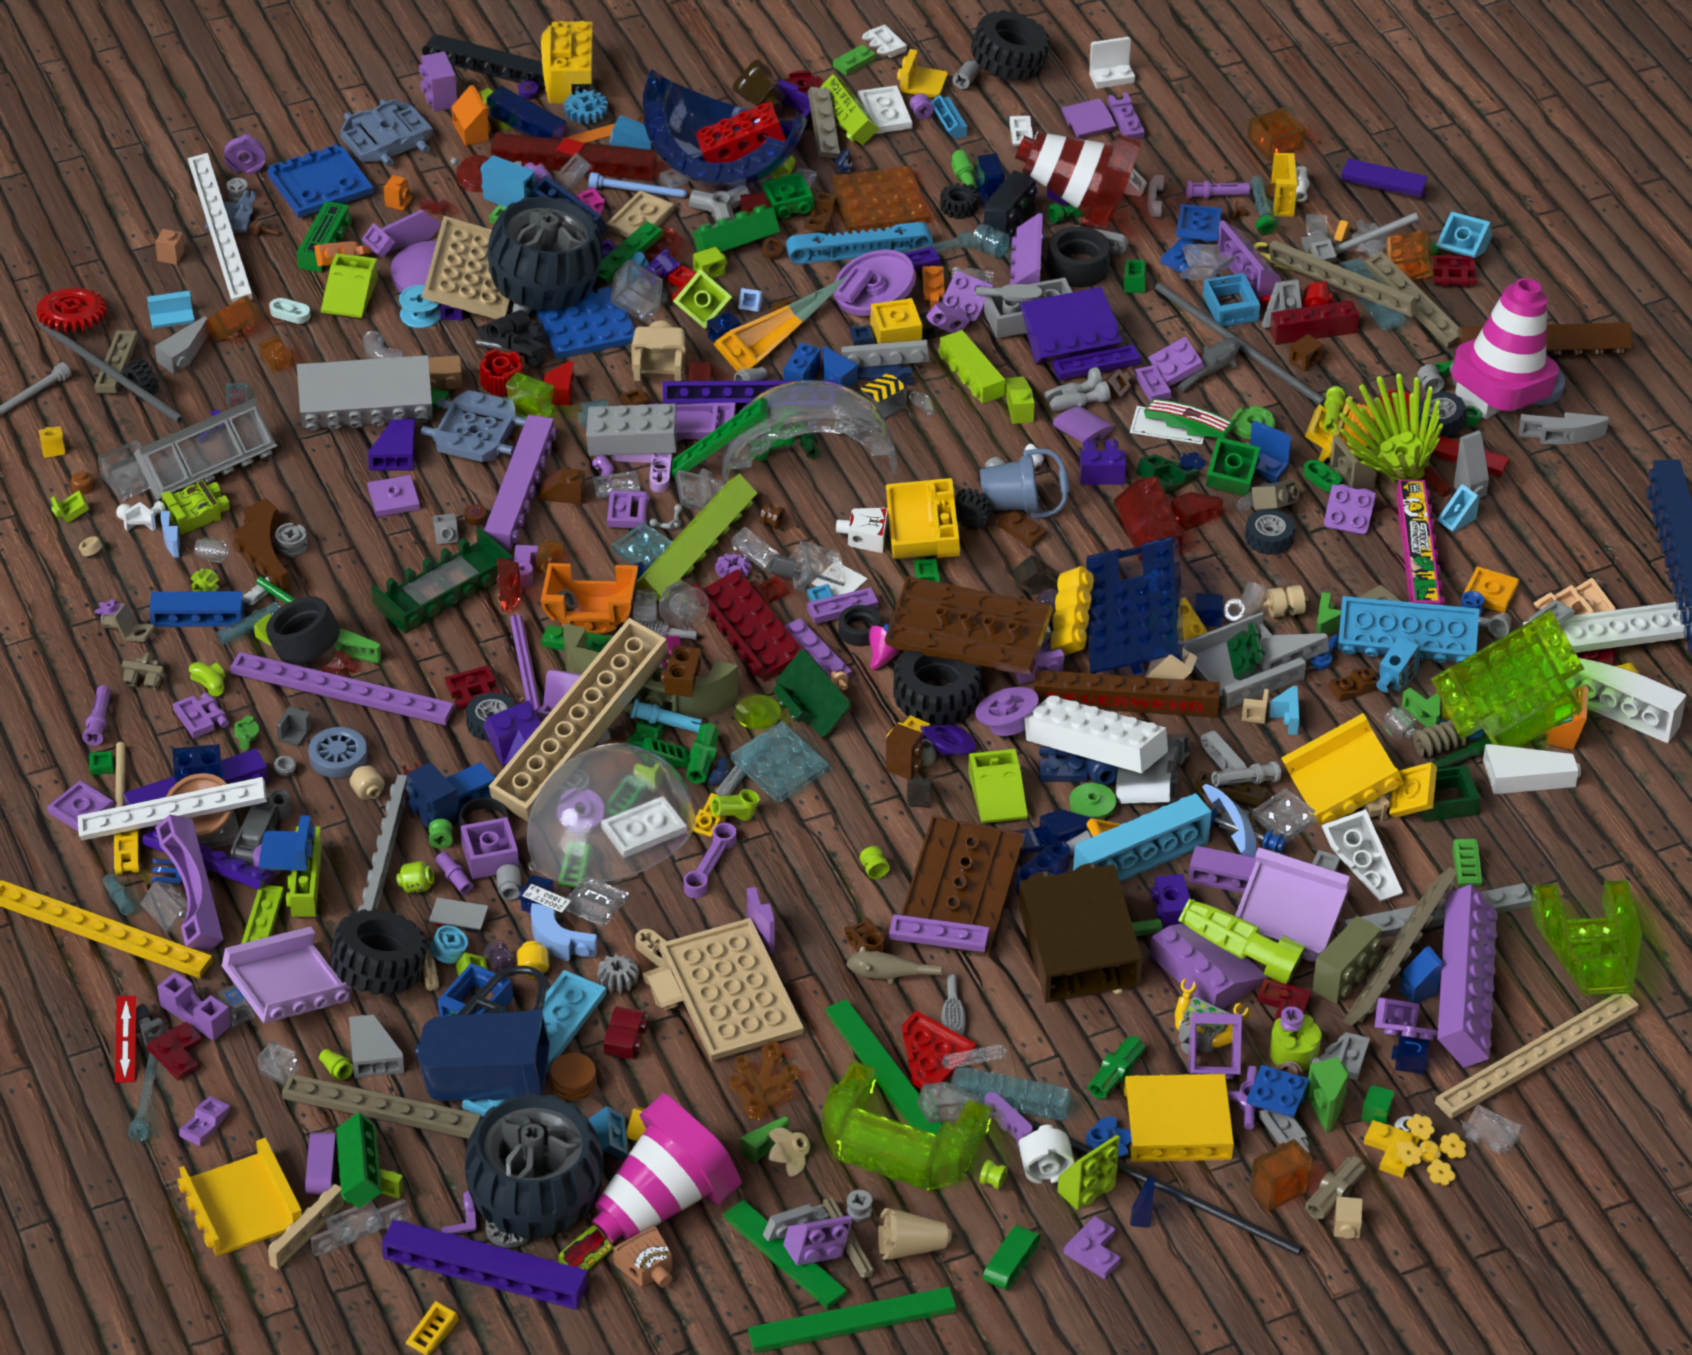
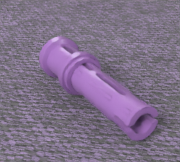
M1206 180L1204 183H1192L1191 181L1186 183L1187 199L1192 197L1209 199L1211 196H1249L1250 193L1249 182L1211 183Z
M104 685L97 688L92 713L86 719L87 729L83 732L82 736L83 741L92 746L103 742L104 736L102 732L107 726L105 715L112 691L110 688L107 691L108 686Z

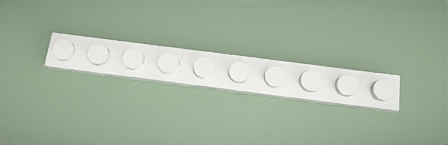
M208 153L188 158L189 166L232 304L252 300L251 289Z

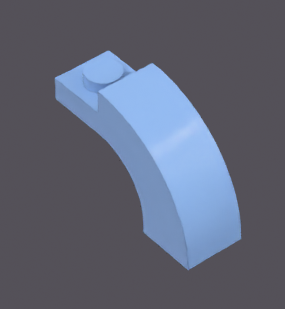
M532 903V934L535 941L540 942L541 945L547 948L549 955L569 962L571 955L596 957V934L564 929L556 922V910L545 905Z

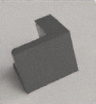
M289 706L277 723L278 741L299 747L311 730L310 713Z

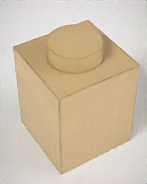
M1337 1197L1334 1213V1237L1359 1239L1362 1223V1199Z

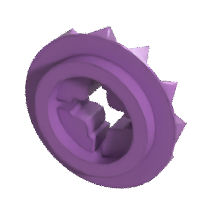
M734 552L732 555L725 553L724 557H718V561L715 563L716 572L722 578L737 569L744 577L748 576L751 572L750 559L745 558L744 554L736 555Z

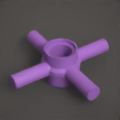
M1255 1066L1247 1068V1081L1241 1085L1239 1091L1227 1090L1228 1101H1238L1240 1110L1245 1113L1244 1128L1248 1130L1254 1128L1255 1113L1261 1109L1246 1103L1257 1076V1067Z

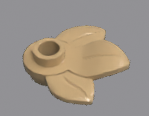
M785 1128L772 1130L769 1132V1136L775 1144L770 1150L768 1159L778 1163H786L789 1177L799 1174L805 1167V1155L810 1150L808 1138L803 1133H791Z

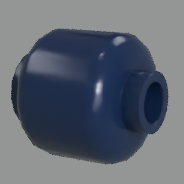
M1089 758L1086 769L1094 783L1109 786L1117 780L1119 767Z

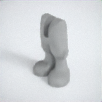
M1094 367L1089 370L1088 379L1084 383H1069L1046 391L1044 397L1052 411L1057 412L1074 407H1082L1088 402H1106L1110 400L1111 394L1107 382H1102L1099 369Z

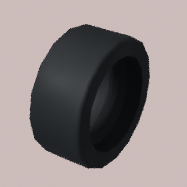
M858 604L847 607L839 615L838 632L841 639L853 646L862 647L870 645V628L856 630L850 628L848 624L855 621H865L872 626L881 627L882 618L880 613L867 605Z

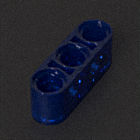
M1063 841L1053 842L1017 871V894L1019 895L1020 881L1027 880L1035 873L1050 872L1053 875H1057L1067 871L1070 859L1069 845Z

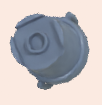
M1049 449L1025 450L1023 452L1024 456H1021L1019 461L980 468L982 492L985 494L984 498L988 497L990 499L989 503H992L993 511L1025 510L1027 514L1030 513L1033 519L1044 518L1057 514L1067 502L1068 491H1070L1068 471L1065 469L1063 460L1058 454ZM1035 454H1046L1053 457L1060 468L1058 471L1062 500L1056 508L1047 512H1039L1033 456H1031Z

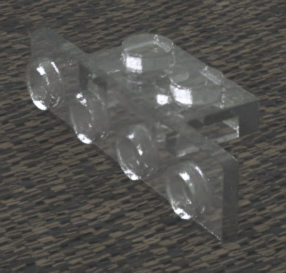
M402 1199L377 1210L371 1200L360 1209L353 1207L326 1218L325 1226L327 1231L311 1237L314 1256L330 1252L334 1248L376 1233L390 1226L393 1219L398 1221L407 1219L406 1201Z

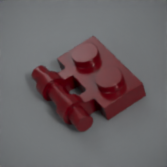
M1432 255L1433 275H1440L1434 276V285H1442V287H1449V285H1460L1461 287H1468V285L1476 286V277H1468L1475 276L1476 268L1473 257Z
M488 665L444 677L445 685L452 699L462 697L454 701L456 709L468 707V703L474 697L480 696V694H488L489 692L501 693L499 688L490 690V688L496 687V680ZM481 691V693L472 696L470 695L471 693Z

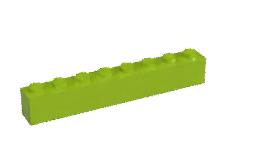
M741 474L729 480L636 581V590L650 605L658 600L660 603L666 600L671 594L669 590L671 588L675 589L683 581L681 577L688 575L695 568L693 566L694 562L698 563L706 556L704 551L714 547L718 543L716 538L723 536L730 529L728 525L735 523L742 516L740 512L742 510L745 511L754 503L752 498L757 492Z

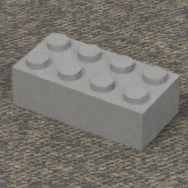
M1066 278L1028 284L1042 289L1041 298L1072 293ZM984 296V314L996 338L1027 333L1020 301L1018 303L1016 301L1013 302V300L1011 302L1009 300L1006 301L1002 296Z
M676 404L588 407L586 439L589 456L676 453L678 428Z

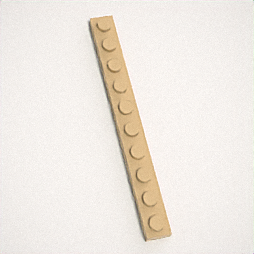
M1622 989L1438 1095L1435 1104L1452 1119L1637 1012L1639 1004Z

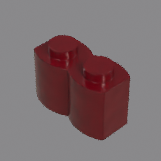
M615 1006L604 1039L605 1055L634 1059L635 1053L641 1051L642 1038L640 1037L642 1033H646L648 1027V1019H645L643 1010Z

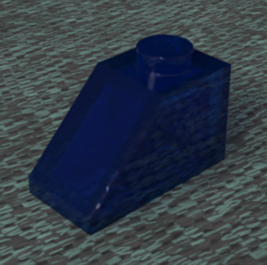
M1063 809L1049 812L1040 816L1039 833L1050 850L1054 851L1063 848V843L1086 830L1090 832L1086 824L1092 817Z

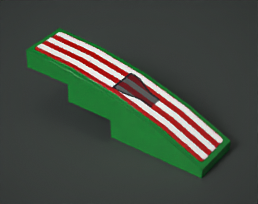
M1153 399L1144 410L1146 418L1164 419L1166 427L1185 428L1187 435L1225 438L1235 426L1234 422L1215 413L1174 401Z

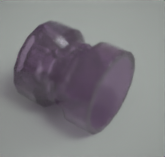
M502 940L491 942L484 950L485 958L491 963L496 973L516 964V958L508 951L507 945Z

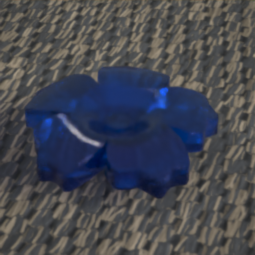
M1196 451L1189 453V456L1185 453L1180 455V467L1182 469L1192 470L1195 468L1200 470V467L1205 466L1206 460L1202 457L1199 458V453H1196Z

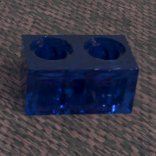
M220 744L172 748L175 784L185 777L200 773L212 774L223 780Z

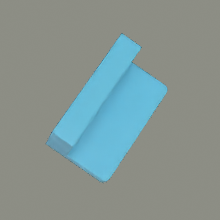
M190 291L147 297L153 329L195 322Z

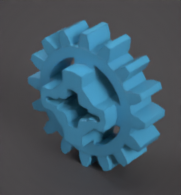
M584 89L583 93L575 91V95L569 94V98H565L564 112L566 117H571V121L578 120L579 124L581 122L589 124V121L596 123L597 118L602 120L603 115H607L608 101H606L605 96L601 97L600 92L594 94V90L589 92Z

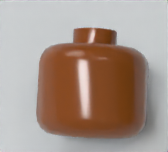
M85 471L75 473L71 478L73 492L75 493L79 490L83 495L90 493L94 488L92 475Z

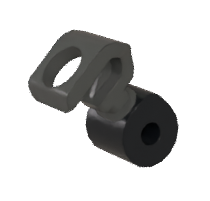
M142 1003L136 1006V1033L142 1032L144 1044L147 1047L149 1041L165 1033V1028L160 1018L153 1020L149 1009ZM156 1026L159 1027L158 1033L154 1030Z

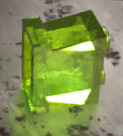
M516 372L506 383L508 397L514 403L515 414L526 418L528 415L550 418L555 413V405L551 404L554 390L553 385Z

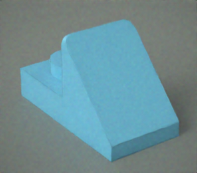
M1297 686L1290 687L1270 702L1269 717L1283 718V724L1288 725V735L1298 734L1299 705Z

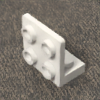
M1129 37L1091 43L1089 75L1096 89L1135 83V75L1129 65L1131 44Z

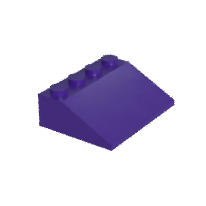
M1102 287L1020 303L1035 364L1117 348L1122 342L1117 321Z

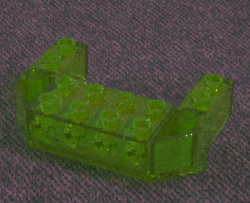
M852 1060L839 1085L831 1084L822 1110V1134L835 1159L928 1191L961 1181L990 1128L991 1107L968 1099L955 1124L944 1120L937 1135L863 1110L875 1088V1068Z

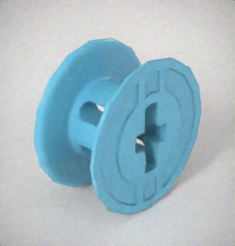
M425 285L410 286L403 290L399 296V302L403 307L400 312V318L408 326L426 328L433 326L441 319L440 303L422 298Z

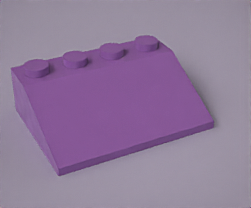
M1184 923L1171 925L1151 937L1150 957L1180 984L1182 980L1186 979L1185 988L1187 990L1191 989L1193 982H1195L1197 990L1192 995L1220 1009L1227 1007L1261 986L1264 978L1269 979L1247 957L1244 959L1235 956L1202 937Z

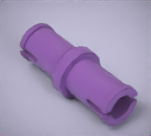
M448 852L440 853L435 861L445 872L446 879L453 882L462 895L469 893L473 888V884L464 875L463 868L454 862Z

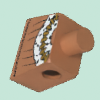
M655 1226L613 1247L614 1264L640 1286H646L656 1281L660 1287H665L672 1281V1276L669 1274L672 1271V1255Z

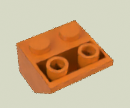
M474 85L469 86L452 105V123L465 146L489 141L488 132H491L487 117L490 116L489 107L487 104H484L481 92H477Z

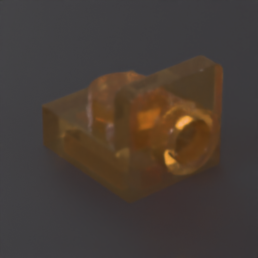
M542 539L536 556V573L545 574L548 563H553V560H564V542Z

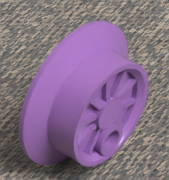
M1012 687L997 691L979 703L975 712L976 718L980 723L989 725L991 732L995 735L1008 736L1017 734L1025 730L1024 718L1037 707L1038 695L1034 690L1026 687Z

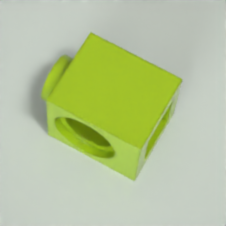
M717 247L693 254V270L695 272L701 269L712 279L725 275L727 260Z

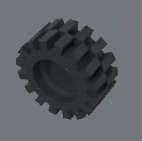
M956 183V186L953 184H949V187L945 186L940 194V210L943 211L944 215L948 214L949 218L954 216V219H958V217L965 219V216L969 218L971 214H975V210H977V193L975 189L972 190V186L969 185L967 187V184L964 183L962 186L959 185L960 183Z
M138 358L124 365L123 375L152 395L159 391L158 379L155 378L157 375L155 372L153 373L152 366H149V362L145 361L144 358ZM135 394V397H136L137 399L139 398V400H144V399H142L141 397H139L138 395Z
M964 488L954 498L957 523L960 521V526L964 527L967 525V529L970 530L972 527L974 530H978L979 527L981 529L993 512V505L989 503L990 499L988 497L984 498L985 494L983 492L979 494L977 489L973 492L972 488L967 490Z

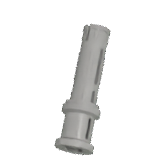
M1276 761L1269 762L1266 765L1256 763L1251 765L1250 768L1213 772L1211 779L1215 787L1245 782L1261 784L1263 781L1269 780L1278 782L1281 778V769Z

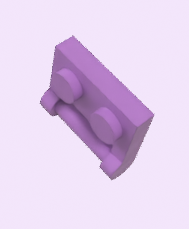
M610 490L607 527L635 528L637 531H645L648 523L646 511L647 505L650 502V495L643 491ZM632 502L638 503L637 517H631Z

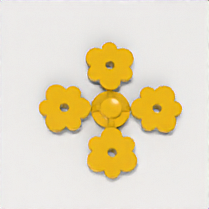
M1415 1114L1413 1118L1408 1119L1406 1124L1411 1129V1134L1414 1137H1419L1424 1141L1420 1144V1147L1414 1146L1412 1141H1407L1406 1143L1399 1141L1396 1144V1157L1401 1159L1402 1163L1407 1167L1419 1164L1421 1161L1419 1157L1426 1162H1431V1165L1427 1167V1171L1430 1173V1180L1435 1184L1441 1183L1443 1186H1447L1449 1182L1455 1179V1174L1450 1170L1451 1166L1448 1163H1443L1438 1159L1441 1151L1446 1153L1451 1159L1455 1157L1463 1158L1466 1155L1464 1150L1466 1144L1460 1140L1457 1134L1451 1133L1448 1136L1443 1135L1441 1137L1442 1142L1438 1147L1436 1143L1428 1141L1430 1135L1434 1133L1431 1119L1427 1116L1421 1117L1419 1114Z

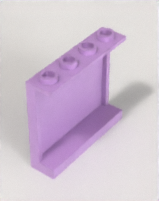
M1258 847L1255 855L1256 863L1235 916L1258 926L1260 934L1276 942H1279L1281 937L1286 935L1305 945L1306 949L1302 958L1314 962L1329 944L1351 885L1350 876Z
M311 926L225 948L222 962L223 969L263 1023L322 1009L350 1000L352 987L347 985L346 982H341L314 946L315 931Z

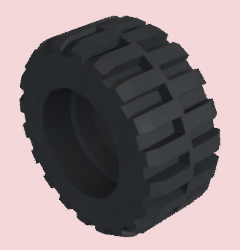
M1000 10L999 12L993 11L986 14L979 21L971 43V52L977 64H980L981 68L985 71L988 70L991 75H997L1001 79L1007 78L1011 81H1026L1036 77L1042 71L1050 50L1051 41L1047 31L1044 30L1041 24H1037L1033 18L1030 19L1022 13L1017 14L1015 11L1006 12V10Z
M905 651L897 659L894 666L893 696L895 703L906 716L911 715L929 724H954L956 720L961 721L965 719L967 714L970 715L979 704L981 695L980 665L967 664L961 660L925 656L920 652ZM929 680H944L950 682L951 684L945 686H932L925 684L923 682Z
M363 909L358 913H350L336 927L330 953L331 966L341 980H345L346 984L350 987H357L359 991H369L374 995L384 993V995H391L393 992L397 994L402 993L414 986L421 977L427 952V940L419 927L416 928V924L412 920H406L405 916L401 914L396 915L388 910L384 912L379 909H372L371 911Z

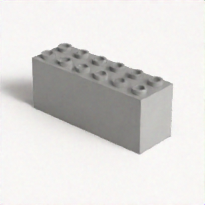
M428 355L297 364L302 429L316 431L319 428L326 427L329 429H339L341 426L359 428L369 424L382 426L385 423H390L392 419H414L417 423H426L428 420H433Z

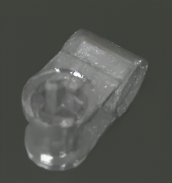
M642 589L637 592L633 605L634 621L639 623H656L657 592L655 590Z

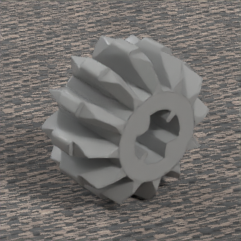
M615 953L614 957L606 956L604 961H600L597 979L602 986L609 990L610 994L614 991H618L621 994L622 990L630 992L632 986H636L639 969L635 965L634 958L628 959L626 954L620 957Z

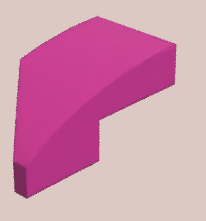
M594 187L576 195V198L601 215L605 198H602Z

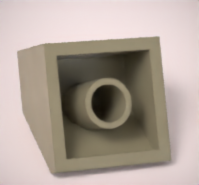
M1339 435L1333 436L1330 468L1341 475V483L1359 490L1373 489L1375 478L1377 477L1376 470L1362 464L1360 461L1364 460L1350 452V450L1355 449L1346 443L1349 441Z

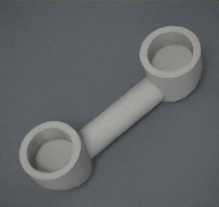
M1155 175L1149 184L1147 207L1152 217L1161 218L1162 201H1156L1157 191L1163 192L1164 175Z

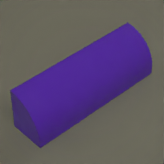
M1349 158L1341 176L1342 181L1421 199L1425 195L1428 178L1425 175Z

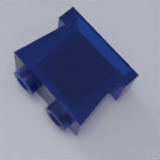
M997 153L977 156V192L984 208L987 200L1005 181V173L1001 168Z

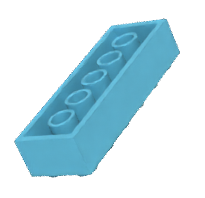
M1195 793L1167 806H1162L1160 809L1144 814L1132 821L1122 823L1120 826L1104 831L1092 838L1082 840L1075 844L1073 871L1087 863H1095L1100 867L1114 864L1119 882L1191 852L1195 850V846L1202 847L1207 845L1209 842L1211 810Z

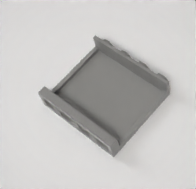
M1263 612L1230 623L1227 626L1212 630L1201 636L1191 638L1184 643V649L1197 656L1193 670L1201 680L1220 682L1219 701L1226 709L1244 703V698L1254 699L1262 696L1264 689H1269L1270 693L1303 680L1305 677L1306 662L1300 657L1266 671H1263L1261 666L1255 662L1257 670L1241 681L1234 678L1226 642L1242 630L1248 632V624L1251 622H1255L1257 628L1260 629L1261 639L1273 636L1263 625Z

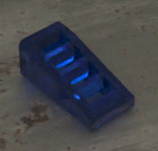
M1149 1175L1132 1205L1131 1226L1144 1228L1151 1226L1155 1188L1154 1176Z

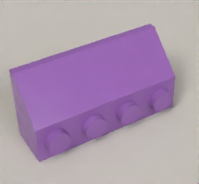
M1038 213L1019 226L1016 237H1012V249H1016V251L1011 253V263H1015V265H1011L1010 277L1015 278L1010 279V285H1028L1040 282L1043 214Z
M1224 220L1220 221L1217 246L1218 256L1234 275L1245 274L1257 298L1271 296L1275 283L1282 281L1280 275L1276 274L1269 262L1265 261L1260 252L1254 248L1250 240L1240 230Z

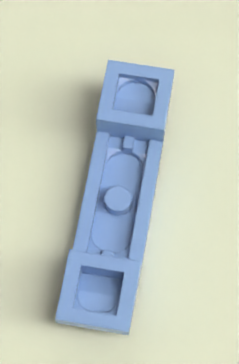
M1205 784L1203 789L1211 803L1222 812L1227 810L1238 828V831L1231 837L1240 852L1245 856L1255 857L1257 852L1255 834L1244 811L1219 789Z

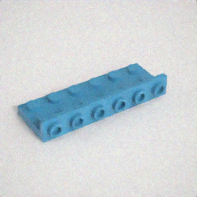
M1342 596L1337 650L1350 655L1356 652L1365 653V655L1371 657L1386 655L1400 635L1419 645V661L1433 659L1437 663L1454 661L1460 665H1469L1474 663L1476 658L1479 609Z

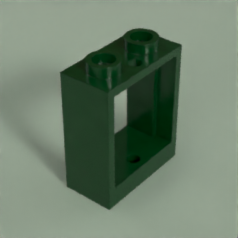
M1467 765L1437 769L1435 790L1458 787L1462 798L1434 802L1432 809L1417 812L1420 813L1423 822L1478 815L1480 796Z

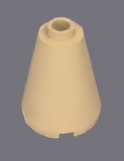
M885 1208L881 1213L880 1218H885L884 1226H879L878 1245L880 1254H885L884 1260L945 1249L947 1244L951 1242V1229L947 1228L944 1222L893 1208Z

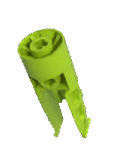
M1188 899L1178 921L1183 922L1202 937L1235 956L1244 959L1246 956H1249L1267 965L1264 975L1284 984H1288L1306 949L1305 945L1286 935H1283L1279 942H1276L1260 934L1258 926L1193 899Z

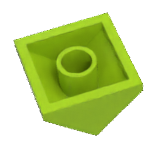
M700 269L673 302L706 329L723 313L732 296Z

